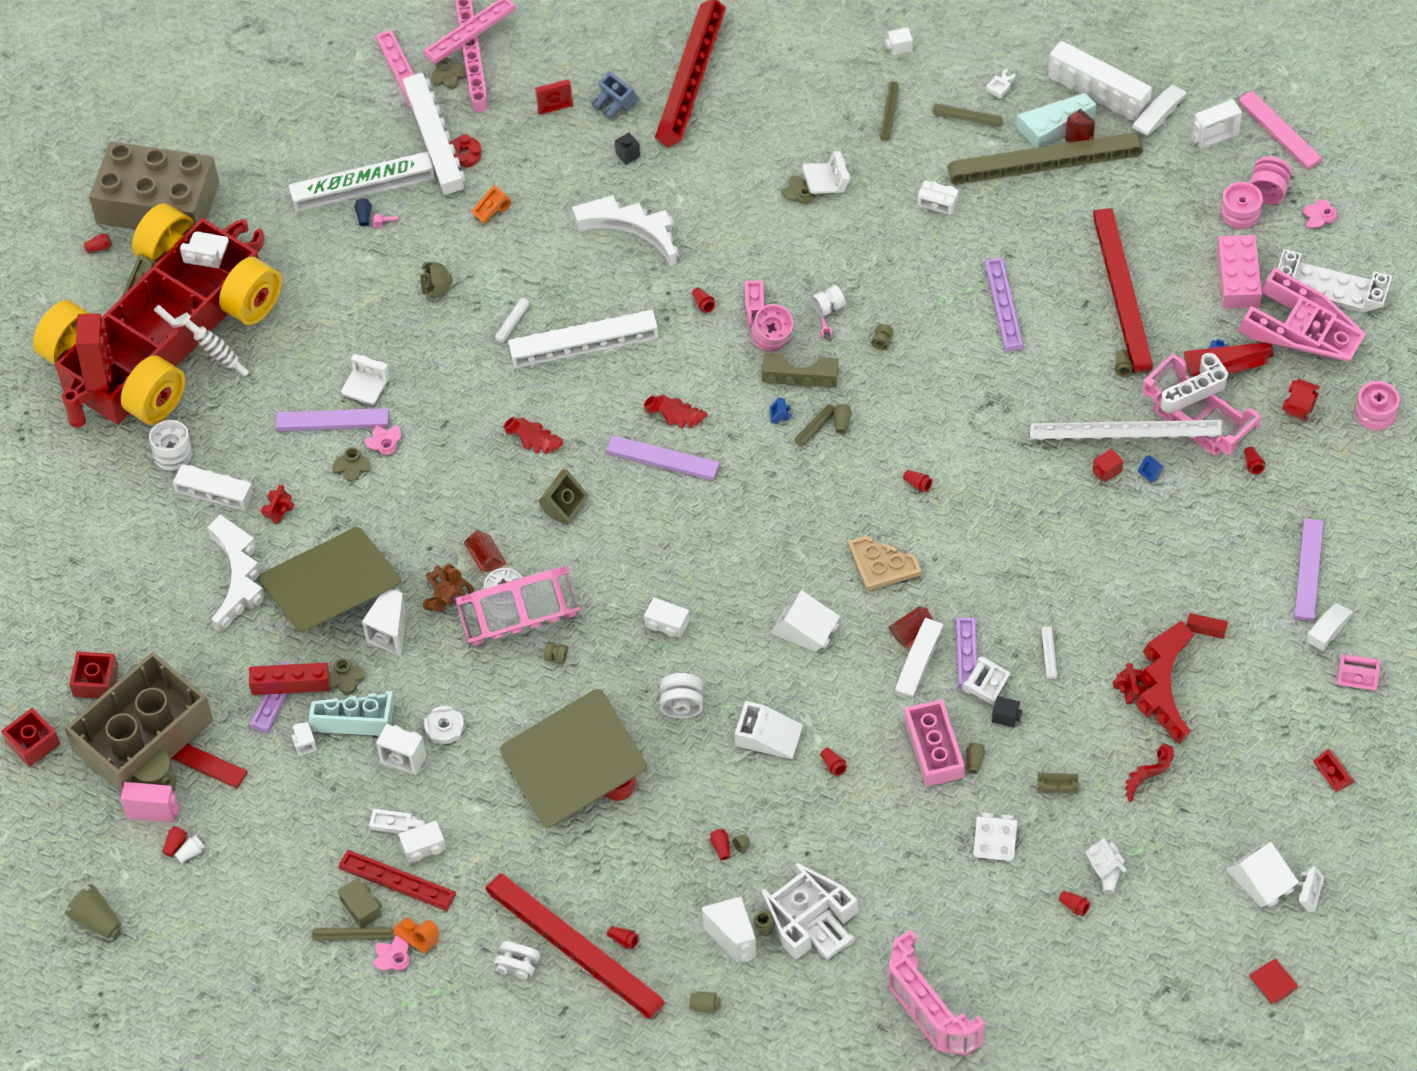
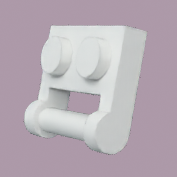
M979 657L976 661V667L969 679L963 683L962 689L993 705L1010 672L984 657ZM987 669L989 672L981 686L975 685L982 670Z
M830 909L824 911L802 927L810 935L811 943L826 960L845 947L851 946L856 940L834 918V913ZM824 922H828L842 938L840 941L824 925Z

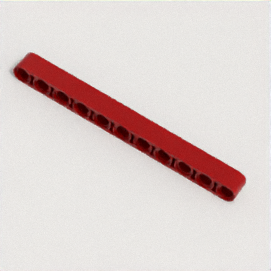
M1113 209L1093 210L1094 224L1128 357L1133 365L1132 372L1152 371V359Z
M499 873L485 887L487 893L646 1018L651 1019L665 1004L664 1000L656 992L502 873Z

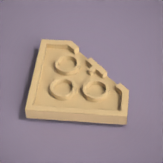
M868 536L848 541V547L866 591L922 575L916 557L910 553L904 554L898 551L897 548L885 543L882 545L873 541V538Z

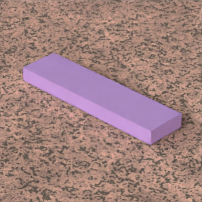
M956 618L958 689H962L963 683L969 679L976 667V618Z
M282 661L280 665H288L291 663ZM289 693L266 694L250 723V728L269 734Z

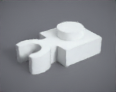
M1005 69L1002 72L1001 78L996 75L986 86V91L1001 99L1011 88V83L1015 81L1016 74L1008 77V70Z

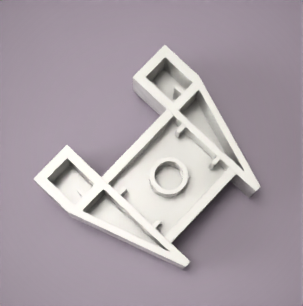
M798 863L795 865L797 877L773 895H770L765 889L761 890L763 903L767 912L771 913L774 918L773 926L781 944L795 960L812 948L810 935L802 927L827 908L834 913V916L842 924L859 913L858 900L844 886Z

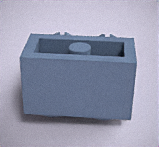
M609 71L598 82L601 93L591 101V104L599 110L608 100H612L613 102L602 111L608 119H611L620 109L628 112L638 102L639 98L633 88Z

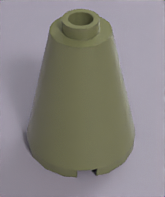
M89 884L90 889L86 891L83 888L68 905L71 909L69 912L65 910V915L107 939L115 938L122 930L120 928L121 922L94 884Z

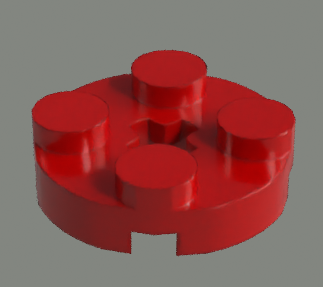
M462 134L460 137L449 142V145L453 144L456 154L453 156L454 158L458 157L460 166L470 168L480 161L481 145L475 138L470 137L468 134ZM467 150V153H461V151Z

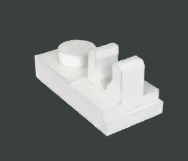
M1312 866L1308 872L1301 873L1302 878L1306 881L1298 883L1302 889L1299 895V902L1307 912H1315L1324 881V876L1316 866Z

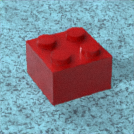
M76 651L69 683L73 697L100 698L115 684L119 667L115 654Z
M33 707L1 730L5 743L28 767L32 766L60 744L56 731Z

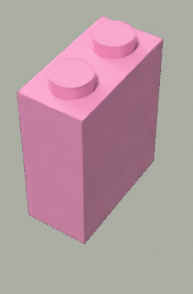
M124 782L120 800L127 819L174 823L175 816L179 815L180 804L177 803V795L174 794L172 786Z

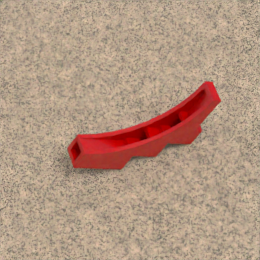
M1182 620L1148 642L1142 651L1152 664L1147 666L1139 676L1142 684L1148 690L1143 692L1135 702L1139 711L1147 718L1154 715L1158 723L1163 725L1171 738L1175 739L1178 744L1185 741L1191 732L1175 706L1171 691V673L1178 652L1187 646L1194 636Z

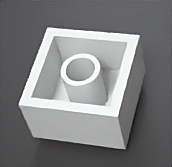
M386 724L376 742L380 763L417 775L426 758L423 737L416 732L405 731L397 725Z

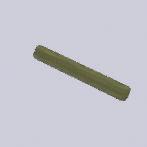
M891 81L889 83L880 133L882 140L890 139L899 88L898 82Z
M935 104L933 107V113L937 115L1001 127L1003 122L1002 116Z
M392 927L314 928L312 931L313 940L392 939L393 937Z

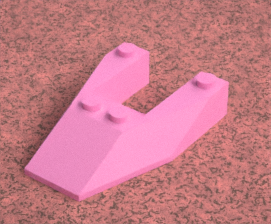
M1274 267L1264 284L1262 293L1292 309V312L1284 324L1251 306L1238 331L1253 340L1350 362L1366 333L1323 293Z

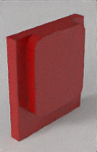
M1276 958L1249 974L1251 980L1271 1004L1279 1002L1298 988L1297 983Z

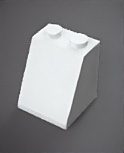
M392 588L380 594L363 619L362 624L366 642L400 657L403 648L406 609L403 594L398 589Z
M801 590L786 604L770 633L817 652L821 647L824 649L829 643L830 639L828 636L837 629L839 624L836 622L840 616Z
M1272 842L1254 848L1226 868L1227 872L1260 907L1275 905L1279 902L1278 897L1282 894L1287 896L1295 890L1293 886L1299 883Z
M741 896L701 907L704 930L736 962H748L756 957V940Z

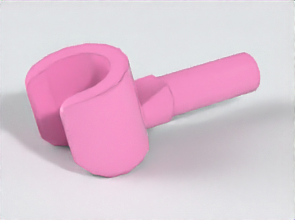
M375 214L373 217V227L381 228L383 222L396 221L398 216L383 217L381 214Z
M822 317L821 338L824 339V333H829L831 338L832 329L827 326L825 317Z

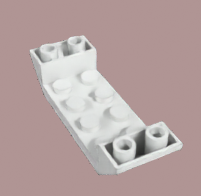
M1283 250L1277 269L1323 293L1337 307L1364 313L1384 306L1392 280L1391 275L1374 271L1372 280L1301 263L1302 253Z

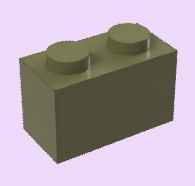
M359 878L337 890L340 901L359 927H365L382 916L380 901L377 897L373 898L371 896L369 886L365 882L362 884Z

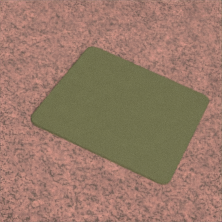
M359 527L352 528L261 573L259 576L260 582L298 632H305L401 583V577Z
M601 689L592 690L505 742L500 748L502 756L539 820L547 828L556 825L641 774L647 768L645 759Z

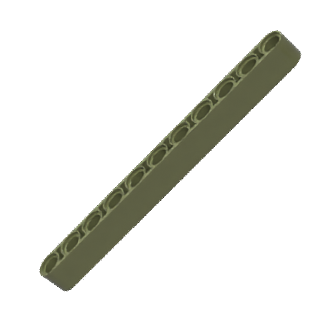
M1129 133L955 160L950 162L947 168L951 183L959 185L1137 157L1143 153V148L1139 135L1137 133Z

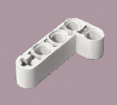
M1206 353L1202 356L1199 375L1163 391L1160 403L1162 411L1173 413L1225 389L1228 372L1215 354Z

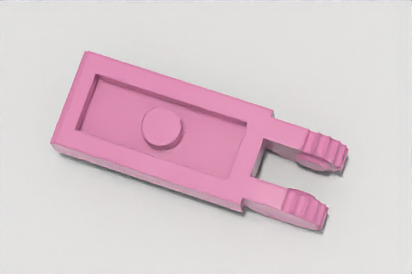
M763 280L745 281L748 326H752V314H757L764 307Z

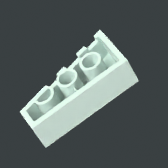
M1086 93L1030 110L1017 115V129L1035 148L1045 147L1094 119L1096 103Z
M386 691V694L382 695L371 693L367 697L360 698L349 696L346 700L335 698L313 701L309 713L311 732L380 736L386 724L391 725L394 711L393 691Z

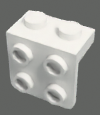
M833 151L829 163L803 164L802 166L809 191L812 194L844 193L847 184L850 182V173L847 172L846 162L840 151Z
M194 232L190 243H182L180 251L183 262L219 268L229 242L228 238Z
M353 354L351 358L353 371L342 388L341 393L345 397L374 405L390 378L388 365L382 361L369 359L364 355Z
M982 812L981 815H977L974 856L978 858L1013 860L1018 819H1014V815L1002 814V818L993 817L994 813Z

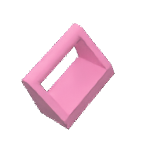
M1341 654L1337 685L1376 691L1381 660ZM1344 662L1372 666L1375 669L1346 665Z

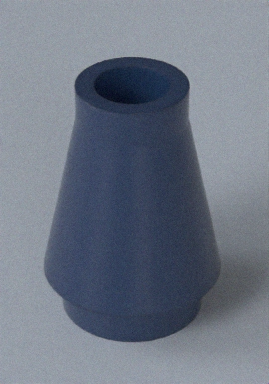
M361 198L356 200L354 208L359 226L365 227L369 225L372 204L369 199Z

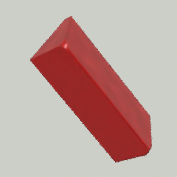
M1189 613L1186 626L1191 632L1224 639L1228 621Z
M1327 749L1313 760L1335 792L1355 782L1332 750Z

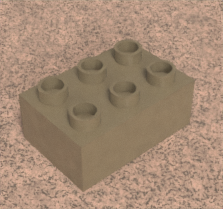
M110 141L89 196L96 224L136 230L143 217L152 208L163 203L169 204L189 216L193 220L194 225L201 218L207 220L219 186L214 157Z
M152 651L65 727V731L73 752L122 794L124 782L135 783L133 774L160 749L166 751L171 759L213 721L207 697Z

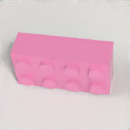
M1255 235L1218 236L1217 258L1223 309L1260 307L1262 291Z
M943 699L904 708L905 725L925 787L964 778L965 766Z

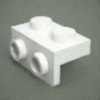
M1105 838L1092 845L1085 852L1096 873L1101 878L1117 866L1123 873L1127 871L1124 866L1126 861L1119 853L1118 847L1113 842L1109 843Z

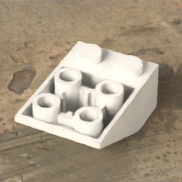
M745 701L735 731V746L793 760L803 724L765 705Z

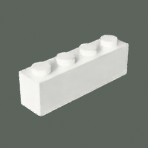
M181 464L173 481L176 493L246 511L254 494L252 483L247 480L235 479L229 475L214 473L211 470H202L193 465Z

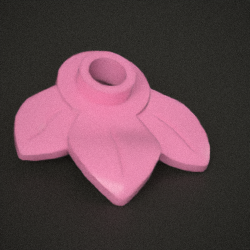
M1323 199L1317 200L1316 205H1307L1302 209V213L1309 217L1306 223L1307 228H1318L1325 223L1331 224L1338 215L1337 210L1331 207L1327 200Z
M395 425L387 431L382 427L375 426L373 437L365 439V444L371 450H379L381 454L390 455L396 451V443L401 439L400 428Z
M396 936L392 945L376 943V953L379 958L373 961L374 966L380 970L393 968L400 971L407 968L410 963L407 954V942ZM397 960H403L401 963H396Z

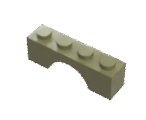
M764 353L762 382L769 384L823 386L826 388L837 387L839 358L820 357L810 367L797 368L788 364L783 354Z

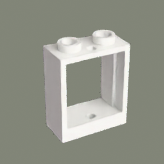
M1230 100L1195 114L1191 137L1200 149L1239 135L1242 111L1235 101ZM1221 121H1224V122H1222V123H1220V124H1217V125H1215V126H1212V127H1209V128L1205 129V128L1208 127V126H1211V125H1213V124H1216V123H1219V122H1221Z

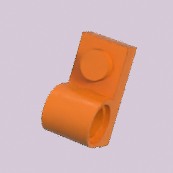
M493 185L471 212L481 222L486 224L496 211H506L511 205V199L496 185Z
M406 917L393 930L395 935L424 954L438 943L439 929L431 920H426L419 925Z

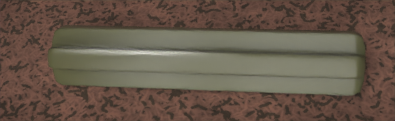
M828 404L795 437V443L803 446L829 420L836 408Z

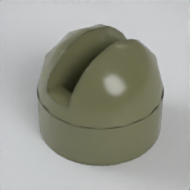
M738 835L733 838V845L738 852L741 853L749 847L750 840L746 835Z

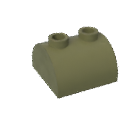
M564 469L559 472L539 499V504L551 518L561 523H569L589 495L570 472Z
M160 749L133 774L135 783L172 786L173 792H175L176 777L170 758L163 749Z

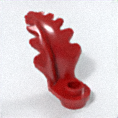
M665 395L650 396L644 402L647 413L651 414L659 411L663 414L669 425L673 426L677 422L679 428H683L685 423H687L689 428L692 427L693 423L697 426L699 421L703 422V419L708 416L706 411L702 409H691L690 404L682 405V400L679 398H668Z
M511 417L503 426L507 434L516 433L520 436L525 449H530L533 446L535 453H539L541 449H543L544 454H547L548 450L552 453L554 449L557 450L564 444L563 439L557 437V435H550V430H542V424L529 422L524 417L517 419Z
M1168 744L1160 745L1157 749L1158 764L1137 767L1138 771L1129 773V776L1132 778L1127 779L1125 782L1128 783L1125 786V790L1128 791L1126 796L1129 802L1133 801L1135 791L1142 782L1152 776L1164 773L1170 767V762L1174 758L1172 746Z

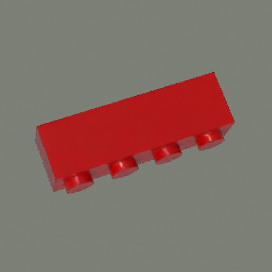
M328 662L249 667L251 694L266 695L330 691Z

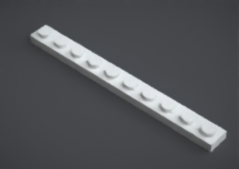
M1222 420L1031 423L1030 439L1044 440L1054 438L1062 440L1064 438H1074L1080 440L1083 438L1101 439L1106 437L1113 439L1131 437L1137 439L1140 437L1159 438L1169 436L1170 438H1177L1179 436L1191 438L1198 436L1216 437L1222 435Z

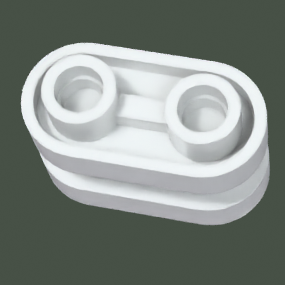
M503 941L499 949L503 955L496 956L493 964L496 970L501 974L509 973L515 975L521 980L532 978L535 968L531 964L538 963L541 956L540 953L527 946Z

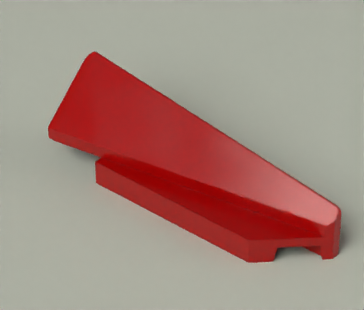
M1265 342L1184 351L1186 372L1192 377L1200 374L1201 358L1206 353L1215 354L1227 370L1228 375L1265 365L1267 358L1274 357L1272 344Z

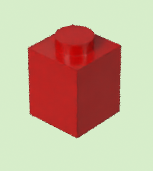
M1111 448L1093 460V473L1105 483L1122 472L1123 460Z

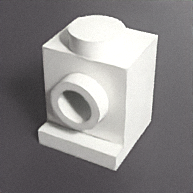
M309 723L295 724L293 726L295 734L291 736L298 757L317 751Z

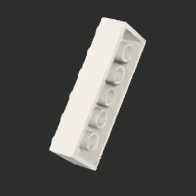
M1060 41L1049 55V78L1080 94L1086 93L1093 101L1111 109L1115 113L1123 115L1129 120L1135 122L1150 105L1151 86L1063 41Z

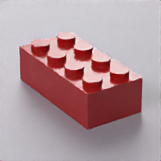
M101 313L77 315L75 344L86 391L109 390V382L113 380L112 371H110V367H113L114 364L113 356H111L110 344L107 345L108 333H105L106 322L102 321Z

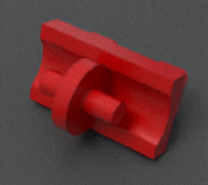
M278 485L277 490H270L268 500L271 503L270 505H264L261 513L265 518H270L274 524H279L283 514L286 511L293 510L292 496L285 491L284 485Z
M1127 663L1126 669L1117 674V679L1112 682L1115 689H1120V693H1124L1126 704H1132L1135 699H1138L1146 691L1145 686H1137V683L1141 682L1139 676L1142 670L1134 669L1132 663Z

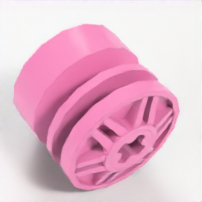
M1264 156L1255 162L1249 183L1254 184L1260 189L1263 195V204H1277L1285 198L1292 169L1286 161L1273 156Z
M777 304L762 307L756 314L750 330L751 339L754 344L765 351H777L782 348L793 328V318L790 312Z

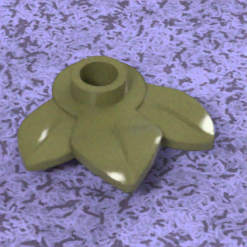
M444 58L436 64V70L432 73V82L435 86L443 82L447 87L454 89L458 78L467 77V73L461 64L453 63L449 58ZM442 64H447L448 66H447V67H442L441 65H442Z
M791 176L789 178L790 187L781 190L783 196L790 200L798 199L802 204H808L814 198V194L809 191L806 180L800 176Z
M350 447L346 449L343 456L334 461L332 471L333 473L343 472L345 478L352 482L359 477L360 471H369L370 462L362 456L360 450Z
M345 658L338 659L333 666V670L330 672V689L339 686L340 690L344 693H352L356 687V680L365 678L364 671L361 667L352 665Z

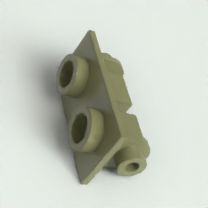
M1038 773V793H1078V774Z

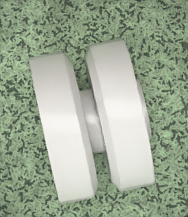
M675 673L664 677L660 681V711L664 715L681 719L694 717L701 713L703 710V681L699 677L688 673Z

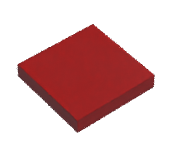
M569 79L535 87L539 115L573 106Z

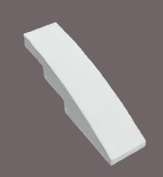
M1172 84L1147 107L1135 121L1132 128L1145 135H1149L1165 123L1166 117L1174 112L1177 104L1186 98L1187 92Z
M928 618L924 619L901 672L895 692L914 698L927 671L928 663L936 648V642L943 630L942 623Z

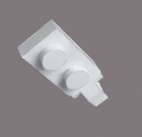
M373 809L369 830L399 834L426 823L425 821L417 820V817L412 816L410 813Z

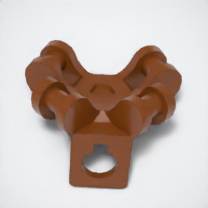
M446 564L443 569L437 565L434 567L433 572L425 574L427 580L434 587V596L426 598L423 602V607L427 611H442L446 603L450 606L453 604L451 599L455 595H466L462 587L466 586L469 594L474 592V587L461 577V572L454 568L453 565ZM440 577L442 582L438 583L436 578Z

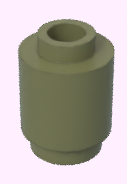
M696 991V993H691L689 1008L695 1012L715 1014L716 1010L720 1009V997H717V993Z

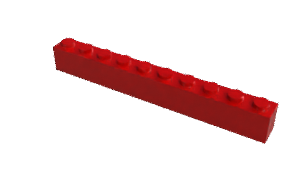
M707 0L700 4L655 135V138L667 148L682 141L726 7L718 0Z

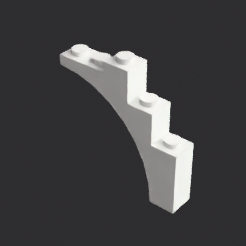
M613 195L572 207L573 220L578 232L589 229L609 228L634 233L656 246L665 256L670 266L677 264L676 257L679 256L676 245L673 246L672 227H674V222L671 216L668 217L666 210L647 215L646 210L641 208L640 203L621 208L619 201L616 202Z
M221 515L207 527L210 538L225 552L232 569L231 584L227 597L221 608L211 619L214 629L219 633L224 628L229 627L232 620L237 615H240L245 607L252 611L264 599L262 587L253 582L260 574L258 562L249 557L256 549L254 538Z

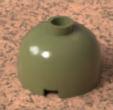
M424 262L421 268L425 269L424 275H420L422 293H427L425 298L443 296L452 284V275L439 262Z

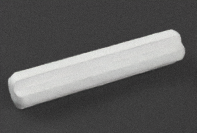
M521 298L495 335L497 341L505 342L528 308L529 301L527 299Z
M1044 626L1042 628L1046 678L1049 680L1056 679L1057 669L1053 630L1051 626Z

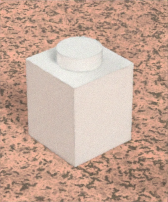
M908 27L888 31V39H885L887 50L890 49L892 56L913 52V39Z

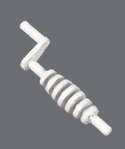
M160 305L154 309L172 328L185 325L194 333L193 338L196 341L198 340L199 345L203 346V349L208 351V354L213 356L214 359L219 360L220 363L225 364L228 368L234 367L243 376L248 374L249 371L238 362L239 357L234 354L232 349H229L226 343L224 344V340L215 334L212 335L213 333L209 330L206 331L207 329L203 326L197 327L189 320L190 315L188 313L175 319Z

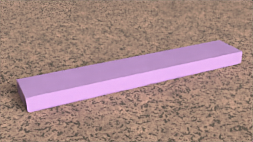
M1003 258L985 260V268L1005 352L1023 350V341Z
M388 408L276 412V431L375 428V426L385 428L389 424Z
M613 435L606 449V454L712 481L715 480L720 467V462Z
M1304 518L1294 615L1296 620L1314 622L1324 520Z

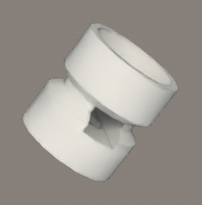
M836 285L827 288L825 293L819 292L811 297L814 309L820 317H825L831 314L832 310L837 311L846 306L845 298Z

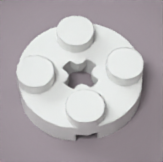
M439 706L434 708L428 717L426 716L424 728L426 735L432 743L448 744L461 738L464 730V721L459 711L453 710L450 706ZM442 722H446L449 725L446 728L439 727L442 725Z

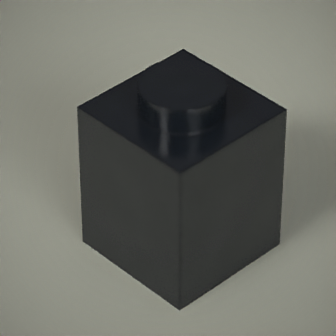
M630 132L614 140L615 153L625 165L640 157L639 142Z
M997 696L992 711V722L1015 728L1016 722L1021 720L1023 710L1020 709V701Z

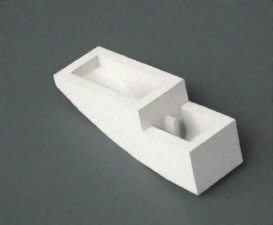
M1335 603L1310 630L1306 642L1324 651L1328 644L1334 641L1353 615V612Z

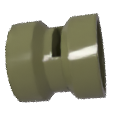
M885 324L877 325L875 335L871 340L872 346L879 350L888 349L894 330Z
M548 641L544 651V660L549 662L554 660L559 664H564L567 658L568 646L563 644L559 646L554 642Z

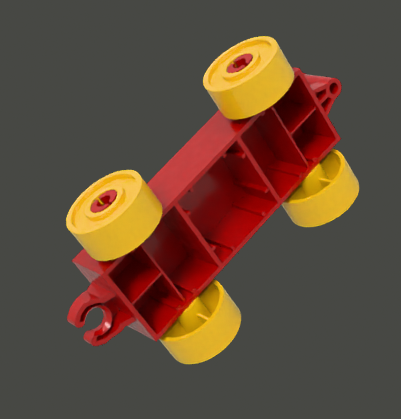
M166 203L155 206L143 217L133 236L132 251L135 257L138 258L139 254H144L155 261L156 264L101 317L102 321L106 322L105 333H108L107 345L110 344L111 356H113L114 362L113 367H110L113 380L109 382V390L86 391L75 344L77 315L91 313L70 300L58 302L45 313L36 328L33 348L36 354L56 367L62 389L64 390L62 394L63 403L68 415L69 424L72 427L79 428L87 422L82 407L83 403L117 425L129 414H132L148 425H155L163 421L174 410L185 387V375L176 366L199 343L198 340L196 341L193 338L194 333L185 325L172 328L166 320L154 311L158 305L175 319L188 313L190 315L189 320L197 327H205L206 331H212L227 314L245 325H254L270 312L279 297L282 287V276L279 271L259 260L258 252L264 246L265 241L262 229L255 230L253 239L250 242L243 243L237 237L241 233L249 231L247 220L235 221L224 230L203 218L194 225L193 220L189 216ZM194 232L225 236L229 240L219 268L184 263L180 251L182 243L189 244Z

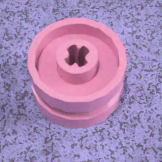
M1248 182L1230 184L1225 189L1222 197L1221 217L1224 222L1237 229H1246L1254 226L1261 216L1263 195L1260 189Z
M1373 381L1365 384L1358 394L1355 409L1357 420L1366 428L1373 430H1383L1390 427L1396 420L1400 402L1399 393L1392 385L1386 382Z

